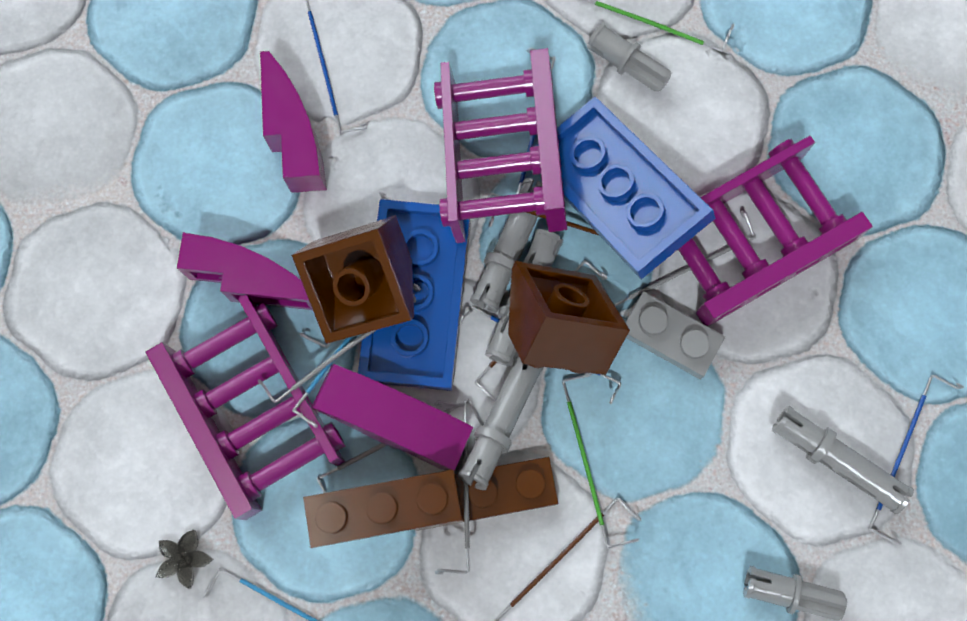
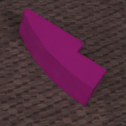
M260 51L263 137L272 152H282L283 179L291 193L327 190L324 163L317 136L301 98L285 70L270 51Z
M183 232L177 269L189 280L221 283L220 292L231 302L240 303L238 298L247 294L257 305L264 302L267 306L313 310L302 281L274 261L237 244L214 237Z
M336 364L331 365L311 407L393 449H400L442 470L455 471L473 429V426L435 407Z

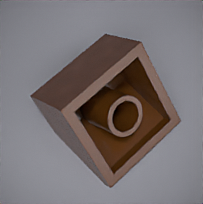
M396 215L312 241L291 255L326 344L411 321L414 318L412 258Z
M515 261L511 272L508 335L522 364L534 368L549 367L570 370L578 374L587 372L606 375L630 329L596 275Z

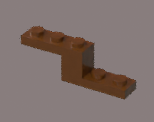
M550 457L496 466L486 490L476 489L475 485L477 482L474 480L471 486L468 485L469 521L558 505ZM447 470L303 497L310 548L409 530L420 531L463 523L464 482L459 479V473L455 474L454 470Z

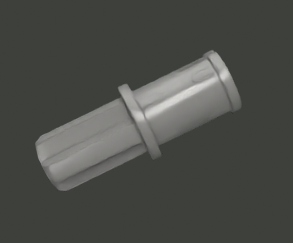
M603 24L597 27L588 41L587 49L617 67V73L622 75L626 72L655 92L661 91L671 77L672 73L669 69L640 51L641 45L639 43L631 44Z
M750 566L747 571L744 585L748 586V588L745 587L743 589L744 598H753L786 607V612L794 614L796 610L836 621L844 617L847 598L842 591L802 581L801 575L794 574L791 578L760 570L753 566Z

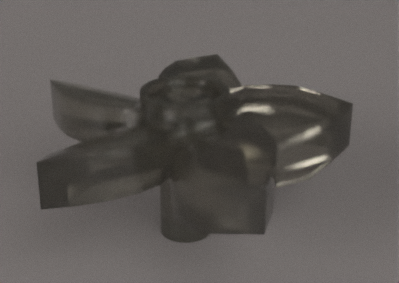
M192 529L182 535L178 543L171 540H159V550L168 560L161 564L156 578H169L177 573L179 582L187 589L192 588L194 582L193 567H205L214 560L207 553L197 550L199 539L196 530Z

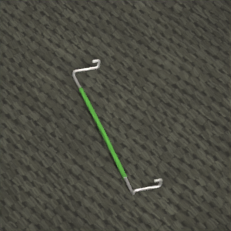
M585 0L720 52L724 51L731 31L735 26L734 23L731 25L723 47L720 49L700 39L599 1Z
M585 372V375L566 378L562 380V384L566 395L567 405L575 430L582 460L584 463L586 475L588 478L590 490L592 493L599 524L602 528L606 547L609 549L621 545L638 542L639 539H633L612 545L608 544L604 528V521L600 510L598 498L596 495L593 479L591 476L590 468L588 465L587 457L585 454L584 446L582 443L572 403L569 399V395L565 385L566 381L585 378L592 375V373Z

